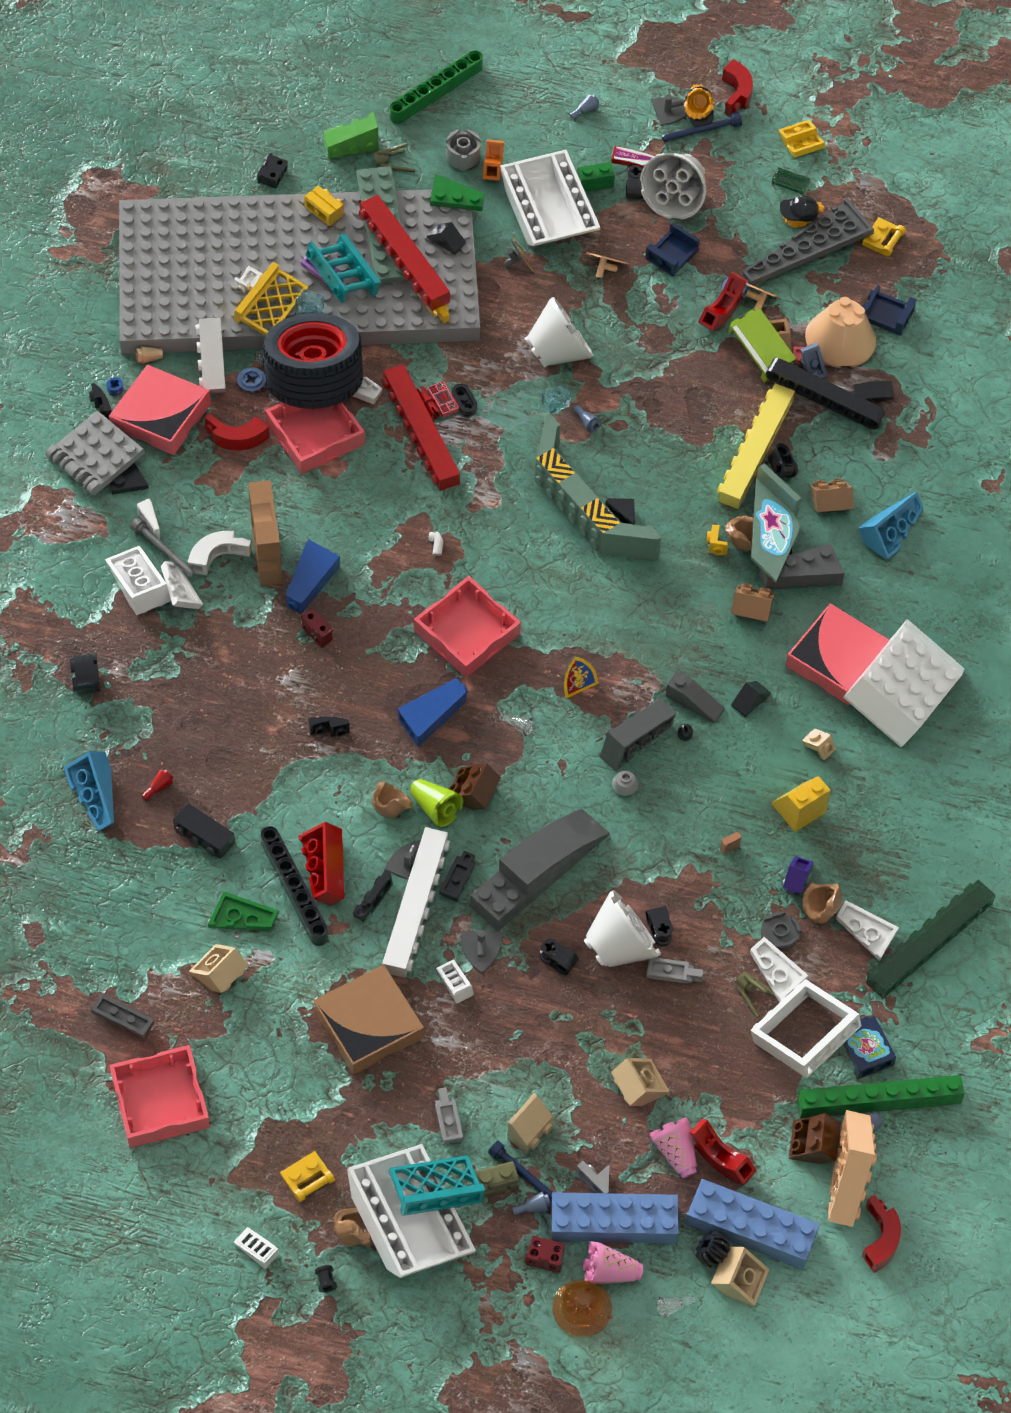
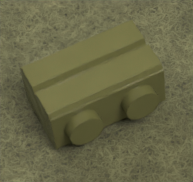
M513 1161L475 1171L479 1184H483L485 1188L483 1198L519 1187V1178Z

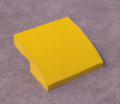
M810 120L778 130L784 145L794 158L825 148V142L819 137L817 128Z

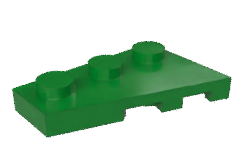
M435 174L430 199L431 206L483 211L485 193Z
M223 891L209 920L208 928L271 931L279 911Z

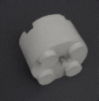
M467 129L466 131L455 130L450 133L446 142V160L448 163L463 172L476 166L481 158L479 136Z

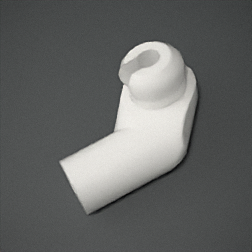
M430 532L428 540L434 542L432 554L441 556L443 539L439 532Z

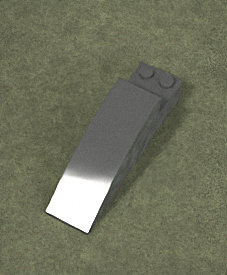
M582 808L555 820L525 839L499 859V871L470 895V906L493 928L499 931L608 837L610 833Z

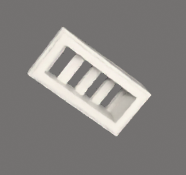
M146 499L138 503V515L146 522L147 528L160 539V529L150 499Z
M454 959L436 968L456 1003H460L474 995L472 985ZM453 969L455 970V971H453V972H451V973L445 975V973H447V972H449V971H451V970H453Z
M248 1227L234 1241L238 1248L264 1269L279 1255L278 1248ZM248 1235L251 1236L245 1244L242 1243ZM254 1240L257 1241L251 1249L248 1247ZM260 1245L263 1246L257 1253L255 1252ZM265 1250H268V1252L266 1253V1255H265L264 1257H262L261 1254H262Z

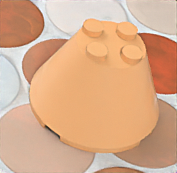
M842 297L840 300L833 302L809 322L805 332L806 346L817 343L820 347L824 364L835 368H841V366H851L852 368L865 363L874 353L876 346V336L865 314V309L848 297Z

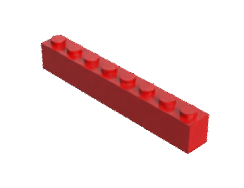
M376 195L360 202L359 216L361 220H365L371 233L374 232L378 243L385 247L387 255L393 258L396 267L401 269L406 281H410L414 292L421 296L423 304L433 311L450 303L449 289L380 196Z
M404 364L384 370L383 387L388 389L389 398L392 403H395L398 416H402L403 426L406 430H409L411 442L416 444L419 457L423 458L426 471H430L433 485H437L439 491L459 485L460 472Z

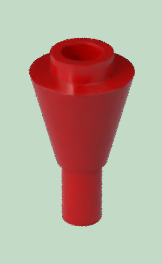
M166 769L164 771L159 770L150 788L141 795L142 798L147 801L155 793L173 784V776Z

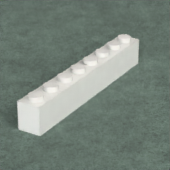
M427 827L424 829L382 963L391 975L406 978L407 972L412 971L414 963L412 956L417 954L419 948L417 940L418 937H422L424 932L423 920L428 919L430 911L428 904L434 900L435 891H433L434 885L438 886L440 880L438 872L439 869H443L445 864V857L443 856L450 848L451 841L448 840V832Z

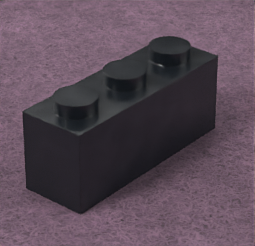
M189 803L173 819L174 830L177 834L186 836L196 846L200 845L211 856H217L221 859L235 843L234 832Z

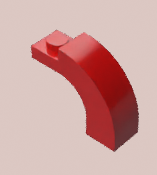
M732 59L724 67L722 80L736 90L725 103L724 114L728 116L737 112L740 107L743 109L748 107L753 89V79L748 69L740 62Z
M731 272L721 294L712 305L704 308L698 323L712 331L722 327L738 307L748 280Z
M211 413L204 417L205 429L208 433L212 434L213 443L228 450L240 451L251 449L262 444L270 437L269 426L257 416L240 427L227 426Z
M702 1118L689 1132L696 1142L694 1147L698 1153L714 1169L731 1181L744 1185L757 1171L748 1156L733 1151L722 1142L708 1120Z
M876 1195L868 1198L866 1208L878 1223L881 1237L864 1248L862 1257L873 1273L886 1266L895 1255L901 1237V1223L894 1207L886 1211L887 1208L881 1199L878 1200Z

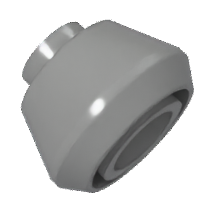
M621 771L613 778L612 787L617 794L629 796L637 791L638 780L632 772Z

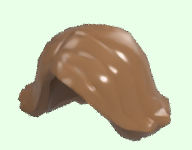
M738 516L731 519L730 522L726 523L725 531L730 536L732 544L737 550L751 551L753 518L751 516Z
M384 781L377 783L372 796V804L379 815L393 819L404 810L413 809L411 798L401 790H398L397 787Z
M811 882L808 888L804 889L802 906L805 914L808 915L809 920L813 921L814 924L828 922L841 908L842 893L838 884L817 885Z
M357 1208L342 1209L335 1214V1232L344 1245L352 1247L362 1244L367 1248L374 1245Z

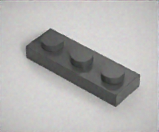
M102 993L91 1009L93 1014L143 1039L154 1024V1019Z

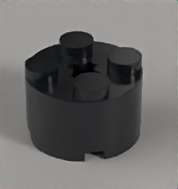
M97 654L73 656L70 659L71 673L75 672V677H72L73 692L77 691V694L99 692L100 686L98 685H100Z

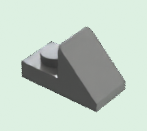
M584 1161L577 1165L576 1174L594 1193L609 1192V1165L598 1175L594 1167L590 1164L587 1165Z

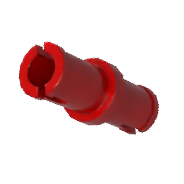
M424 386L420 387L422 393L417 388L433 420L437 419L434 414L439 418L442 413L436 406L435 399L428 394Z

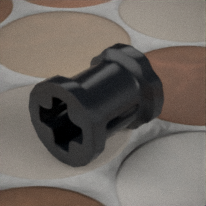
M324 1265L315 1269V1274L318 1276L320 1284L318 1287L319 1292H331L337 1288V1283L334 1282L332 1274L334 1269L331 1265Z

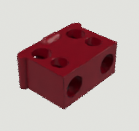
M312 608L301 616L302 629L321 648L333 640V629Z
M532 1236L528 1253L525 1254L524 1263L557 1273L561 1272V1261L565 1250V1243Z

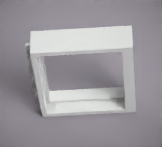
M805 979L787 997H784L773 1010H770L759 1023L753 1026L751 1034L756 1045L808 1078L862 1025L859 1013ZM809 996L843 1018V1020L801 1058L767 1034Z

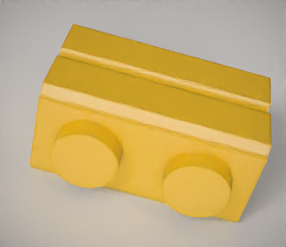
M317 186L304 197V207L328 226L333 225L336 220L338 221L344 215L343 202L340 199H335L327 189Z

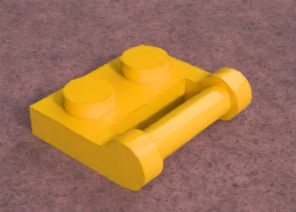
M878 217L872 226L874 234L865 237L862 245L885 256H890L900 237L906 233V228ZM891 232L894 233L889 243L883 246V243L885 242Z
M315 1151L280 1172V1176L299 1203L304 1201L306 1196L325 1184H331L335 1181L333 1174L327 1169ZM319 1174L323 1175V1177L314 1181L302 1190L298 1188L301 1185L313 1179L314 1177L318 1176Z

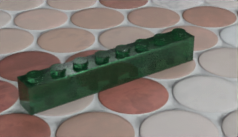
M979 879L973 884L969 883L961 895H955L947 907H941L933 919H927L919 931H913L905 943H899L895 948V952L884 956L881 964L877 967L873 966L867 972L866 984L884 999L993 904L996 895Z

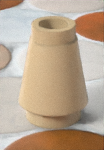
M145 346L136 348L137 363L141 362V364L163 359L162 348Z

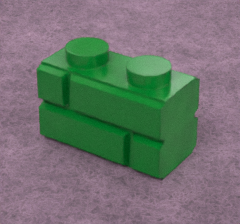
M611 162L577 167V175L585 192L614 187L615 174Z

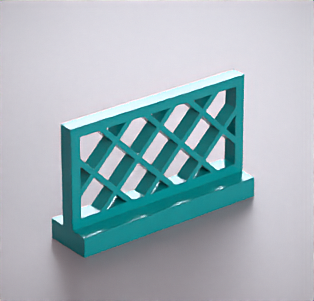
M468 1155L389 1168L390 1177L401 1202L400 1210L403 1216L482 1203L485 1188L483 1184H479ZM464 1163L466 1166L465 1172L455 1168V1165ZM436 1167H443L448 1171L444 1175L435 1169ZM423 1170L428 1175L424 1178L416 1174V1171ZM451 1172L461 1176L458 1182L448 1177ZM403 1173L409 1177L404 1181L398 1178L396 1174ZM431 1175L441 1179L438 1185L428 1180ZM412 1178L422 1183L419 1188L409 1183ZM463 1179L472 1182L473 1185L465 1186L461 1182ZM444 1182H447L455 1187L452 1189H445L441 1186ZM424 1185L435 1189V1191L425 1192L422 1188ZM407 1188L415 1192V1194L405 1196L403 1190Z

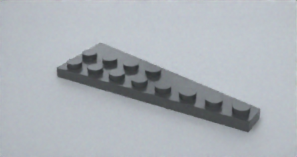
M847 198L840 206L833 207L832 211L826 216H820L816 223L807 225L793 235L790 241L780 244V248L774 252L770 251L767 253V257L763 260L756 261L744 269L743 277L748 280L749 284L756 285L874 234V228Z

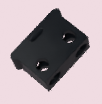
M272 153L268 154L258 172L257 183H262L276 189L287 171L288 161L276 157Z

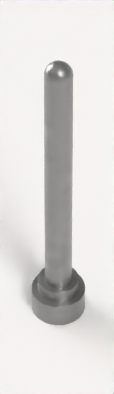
M137 517L131 522L130 528L135 533L143 534L188 576H194V570L147 529L146 522L141 517Z

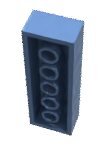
M704 1179L700 1181L685 1223L707 1233L710 1231L720 1232L730 1242L800 1269L805 1267L820 1225L817 1222Z
M552 1192L551 1240L677 1244L678 1195Z

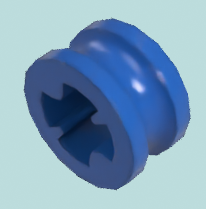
M113 377L107 381V391L110 395L117 396L123 392V382L120 378Z

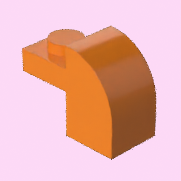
M487 140L483 179L500 181L502 174L500 165H503L505 141Z

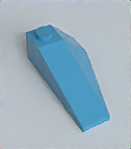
M912 493L862 524L858 530L864 544L884 559H889L900 549V543L903 538H906L909 534L907 531L911 524H915L924 509L918 493Z
M89 751L63 768L69 786L78 794L79 802L84 803L87 808V814L97 830L102 831L114 823L111 767L106 752Z

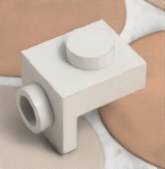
M248 266L240 279L235 277L234 281L238 284V289L245 293L247 291L250 292L263 273Z

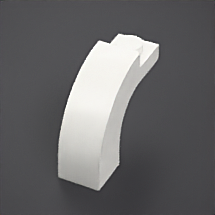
M219 531L209 534L198 541L193 547L188 559V566L194 570L195 574L207 575L211 562L219 555L236 554L250 557L252 551L251 540L235 538L234 531Z

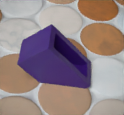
M795 856L789 866L783 888H786L788 892L793 894H802L814 862Z

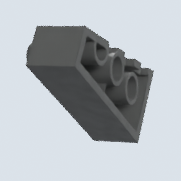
M827 544L788 555L776 583L761 568L759 576L764 587L773 590L790 589L791 586L807 588L808 585L826 587L827 584H835V586H842L845 573L832 545Z
M661 698L656 702H650L642 711L638 710L631 718L624 719L619 726L612 727L607 731L600 758L617 771L621 768L620 764L622 761L626 760L628 762L633 758V754L638 748L643 750L652 738L655 740L671 727L676 712Z

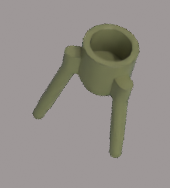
M408 143L374 152L375 165H380V167L391 166V169L415 172L413 168L386 164L389 162L390 155L404 153L405 150L401 148L407 147Z
M747 971L741 973L736 979V983L739 985L737 990L742 994L755 1017H758L759 1014L745 991L751 992L756 987L763 993H769L777 999L770 988L759 982Z

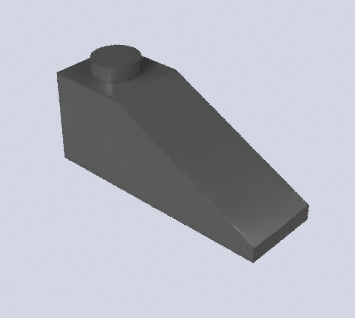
M676 671L667 684L666 697L713 723L717 721L724 711V707L700 685Z

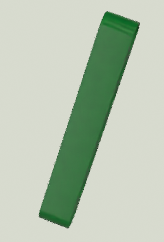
M477 50L470 51L394 100L390 104L391 122L396 124L404 122L478 74L483 68L482 53Z

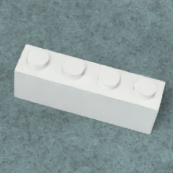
M221 318L199 319V324H196V335H200V342H197V353H201V360H198V369L202 371V378H199V386L208 389L210 393L226 392Z

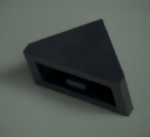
M452 222L438 224L427 235L428 239L453 254H456L466 244V241Z
M608 498L605 501L606 507L621 523L635 524L634 499Z
M758 681L746 682L731 706L746 717L769 697L771 692Z

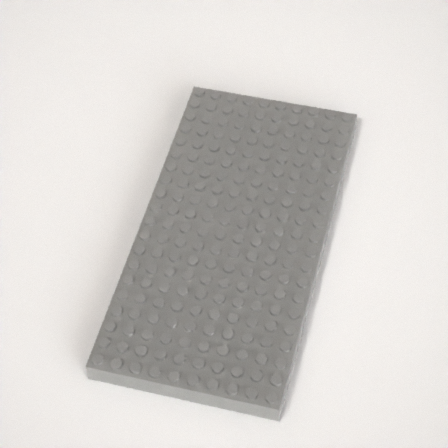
M432 189L395 191L403 229L450 291V303H448L450 321L443 324L439 317H434L423 304L421 298L414 292L410 281L381 283L377 295L371 296L365 288L348 292L345 302L340 303L328 285L301 266L300 262L306 258L305 254L310 241H313L316 247L321 249L336 245L339 235L346 233L373 270L365 222L359 216L361 202L359 192L331 193L335 199H340L344 204L343 217L338 221L336 220L331 226H328L304 207V197L306 194L119 200L121 354H135L136 348H140V346L162 348V352L197 351V342H200V335H196V324H199V319L221 318L223 350L263 349L265 335L242 321L237 323L233 320L235 309L249 293V291L245 293L238 289V284L234 279L235 277L240 279L248 266L264 274L273 261L279 264L280 270L309 286L307 292L286 319L308 313H324L338 316L347 320L357 329L361 337V345L480 341L472 210L431 206ZM452 222L466 241V244L456 254L451 253L427 238V235L438 224ZM338 252L323 255L327 261L343 258ZM347 264L336 266L339 273L351 270ZM278 276L276 279L277 284L286 283V279ZM356 276L344 279L345 286L360 282ZM297 286L291 287L292 293H299L302 290ZM288 287L279 288L280 295L289 294ZM267 290V295H277L276 290ZM291 298L281 299L283 305H290L292 303ZM278 300L269 301L270 307L280 306ZM266 301L258 302V309L267 308ZM281 310L272 311L273 318L282 316ZM269 312L259 313L261 319L270 318ZM249 314L246 317L251 321L258 320L256 314ZM272 323L262 324L263 328L268 331L272 328Z

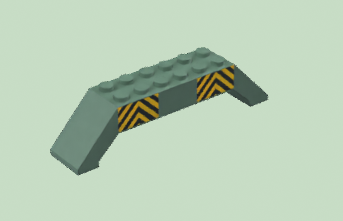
M548 413L545 417L536 456V484L545 490L547 496L556 502L558 509L568 516L569 521L578 527L583 537L586 536L591 546L601 554L657 560L660 555L661 536L651 525L645 527L621 523L556 451L560 444L561 425Z

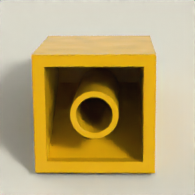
M818 776L800 784L772 802V805L796 832L826 813L831 790Z

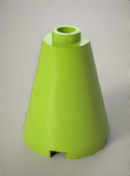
M423 779L414 781L410 786L412 797L437 826L446 827L457 818L455 815L457 810L461 811L463 807V797L453 790Z

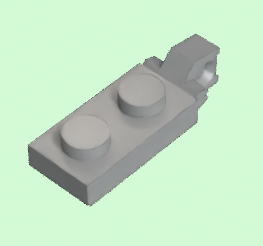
M652 958L649 959L646 978L685 984L702 982L703 970L694 969V966L689 965V962Z
M446 1087L438 1089L439 1100L435 1101V1109L443 1145L461 1142L464 1138L456 1101L454 1098H448Z

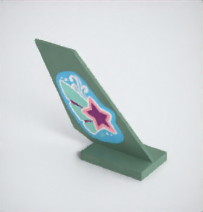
M766 464L759 466L753 488L755 499L751 560L776 583L800 530L796 517L802 498Z

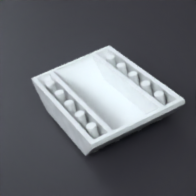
M567 150L500 165L505 192L527 244L536 246L600 230V225Z
M907 619L843 698L901 748L923 725L962 676L964 668Z
M422 1144L347 1169L353 1202L386 1269L400 1278L476 1251L455 1208L406 1216L402 1215L400 1210L401 1202L390 1177L389 1168L429 1162L430 1159ZM423 1170L416 1171V1174L424 1178L428 1175ZM403 1173L396 1174L398 1178L404 1181L409 1177ZM433 1175L428 1179L437 1185L441 1181ZM413 1178L409 1182L417 1188L422 1184ZM424 1185L422 1188L425 1192L435 1191V1189ZM407 1188L403 1190L405 1196L415 1194V1192Z

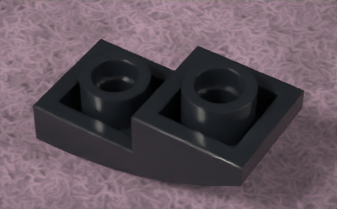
M891 381L866 382L854 385L855 395L867 401L875 400L878 403L894 399Z
M91 383L92 391H89L90 402H94L95 408H99L100 413L110 421L109 415L112 412L110 403L101 388L95 383Z
M315 717L308 719L310 735L323 734L326 731H330L331 737L350 733V723L347 719L338 717Z

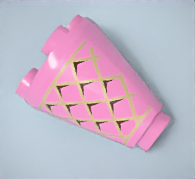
M687 1117L677 1121L676 1125L674 1121L663 1125L662 1131L658 1129L649 1133L653 1143L677 1174L681 1175L682 1179L697 1173L694 1143L689 1133L691 1125Z
M590 1242L588 1248L589 1257L584 1259L582 1267L583 1271H586L585 1283L595 1285L634 1282L641 1279L643 1264L602 1243Z

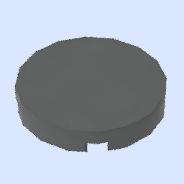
M784 912L772 913L762 923V938L765 937L779 950L790 949L799 941L800 924L792 915L789 916Z

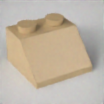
M215 944L189 973L211 991L222 993L231 987V983L236 978L244 974V970L249 965L236 948Z
M626 1058L611 1072L616 1085L622 1091L624 1100L629 1106H643L670 1093L652 1059Z
M535 1093L508 1122L507 1139L526 1154L530 1149L534 1150L540 1143V1138L543 1134L547 1135L553 1128V1115Z
M730 1247V1251L727 1253V1257L723 1259V1263H719L711 1284L722 1294L755 1306L770 1269L745 1247Z

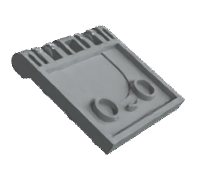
M99 411L93 413L60 442L51 445L45 452V455L53 462H60L59 467L64 469L73 479L79 483L83 482V487L92 495L100 492L145 454L141 446Z

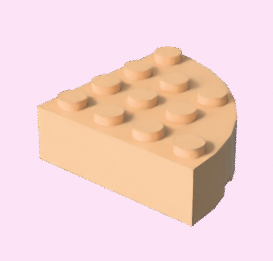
M846 1110L840 1132L841 1148H838L837 1159L834 1161L828 1222L853 1227L855 1219L858 1220L860 1217V1201L864 1202L866 1190L864 1188L866 1184L870 1183L872 1174L870 1168L871 1165H875L877 1153H875L876 1144L874 1143L875 1134H873L874 1124H871L870 1115Z

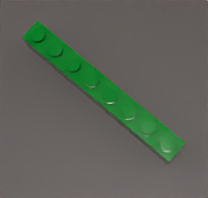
M961 1075L799 1090L797 1104L799 1116L802 1119L824 1113L829 1116L845 1115L846 1110L867 1113L872 1111L879 1112L961 1104L965 1092Z

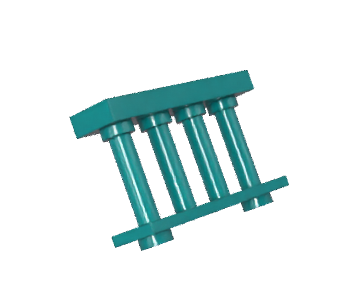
M346 233L339 235L336 245L318 249L313 241L309 242L305 254L307 259L310 260L340 303L345 302L348 292L364 288L371 296L377 295L381 281ZM338 252L343 258L327 261L323 255ZM347 264L351 268L348 271L335 273L332 267ZM354 276L360 280L358 283L346 286L341 281L342 279Z

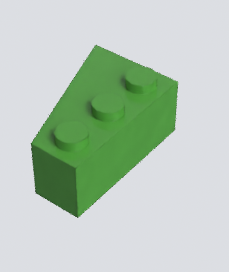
M374 112L369 113L368 117L361 120L359 118L354 119V123L344 126V124H341L323 132L324 146L328 159L379 150L378 125Z

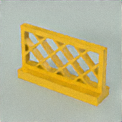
M273 261L235 309L233 320L237 323L242 321L266 336L269 331L263 328L262 324L272 323L273 327L276 325L275 322L279 323L285 320L307 292L309 286L280 270L279 264ZM278 276L286 279V283L277 284L276 279ZM297 286L302 290L299 293H292L291 287ZM288 287L289 294L280 295L279 288ZM275 289L277 295L268 296L267 290ZM291 298L292 303L290 305L282 304L281 299ZM278 300L280 306L270 307L269 301ZM266 301L267 308L258 309L257 303ZM281 310L282 316L273 318L272 311ZM269 312L270 318L261 319L259 313ZM249 314H256L258 320L251 321L246 317Z

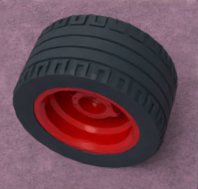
M324 313L300 314L280 321L269 330L264 338L263 354L268 390L275 398L287 405L307 409L334 406L348 400L358 391L362 384L363 359L361 337L357 329L345 319Z

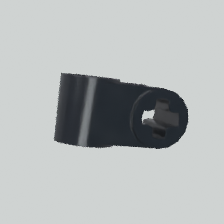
M632 165L628 169L626 198H644L641 192L642 185L640 181L642 167L638 165Z
M778 443L768 455V462L779 478L783 476L794 478L798 473V466L793 459L789 447L783 443Z
M666 906L646 910V920L654 941L660 946L669 945L672 940L673 926Z
M547 939L541 945V961L556 969L562 975H568L579 960L578 955L574 951L567 949L553 939Z

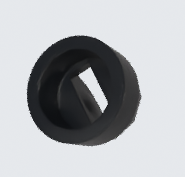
M682 724L678 728L677 735L683 741L690 740L693 736V729L689 724Z

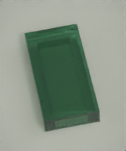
M778 167L771 183L804 195L810 183V178Z

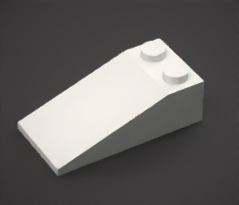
M140 546L105 559L136 615L171 601L166 582Z

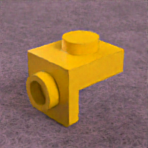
M712 524V530L707 532L706 542L710 543L708 553L727 555L729 543L718 541L720 525Z

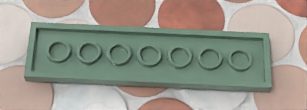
M391 166L356 170L361 202L379 195L401 225ZM365 222L374 273L381 283L406 281L401 269L396 267L393 258L387 255L385 247L378 243L374 232H370Z

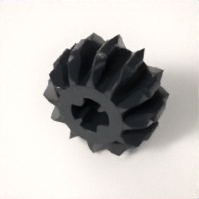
M710 1231L707 1236L704 1235L703 1239L699 1241L695 1256L705 1266L709 1268L717 1267L727 1257L731 1242L722 1233Z

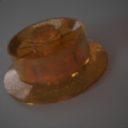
M584 1279L573 1280L563 1285L553 1300V1315L556 1322L564 1331L575 1336H591L600 1332L607 1325L611 1317L612 1303L606 1290L599 1284H594Z

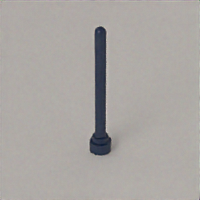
M737 112L731 114L728 119L665 134L662 136V140L666 142L728 125L734 127L742 126L741 115Z
M499 1140L496 1141L489 1149L488 1154L494 1159H502L505 1163L513 1161L516 1172L539 1192L543 1191L544 1195L548 1194L551 1201L552 1191L506 1153L505 1145Z

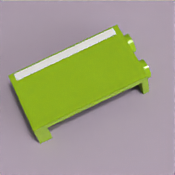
M760 308L755 311L752 309L742 319L737 318L730 323L728 333L730 335L735 333L761 369L762 375L760 378L764 383L769 381L766 377V371L774 358H780L793 365L795 364L796 357Z

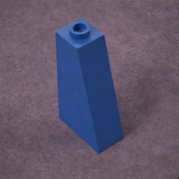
M308 539L287 590L286 605L291 610L302 614L339 569L340 556Z
M455 678L397 709L398 720L417 747L426 741L466 703L468 690L463 683H460Z

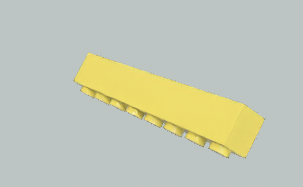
M776 383L772 390H768L765 397L767 399L766 402H762L758 411L760 414L754 417L752 429L747 430L745 443L740 444L739 454L734 456L731 462V470H727L725 473L724 484L720 483L718 487V502L739 509L758 472L759 466H761L793 403L794 390Z

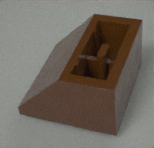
M487 763L461 767L457 771V776L449 789L458 792L463 797V807L471 810L486 809L501 777Z
M826 1113L794 1120L789 1158L816 1164L836 1161L841 1123Z

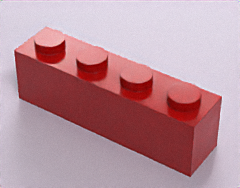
M323 822L299 835L298 838L303 843L301 850L302 854L306 856V870L310 872L309 882L313 899L331 906L344 899L343 837L341 828L328 822Z

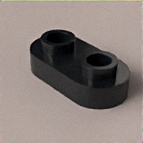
M456 384L452 388V396L459 407V411L465 416L474 415L477 412V401L467 385Z

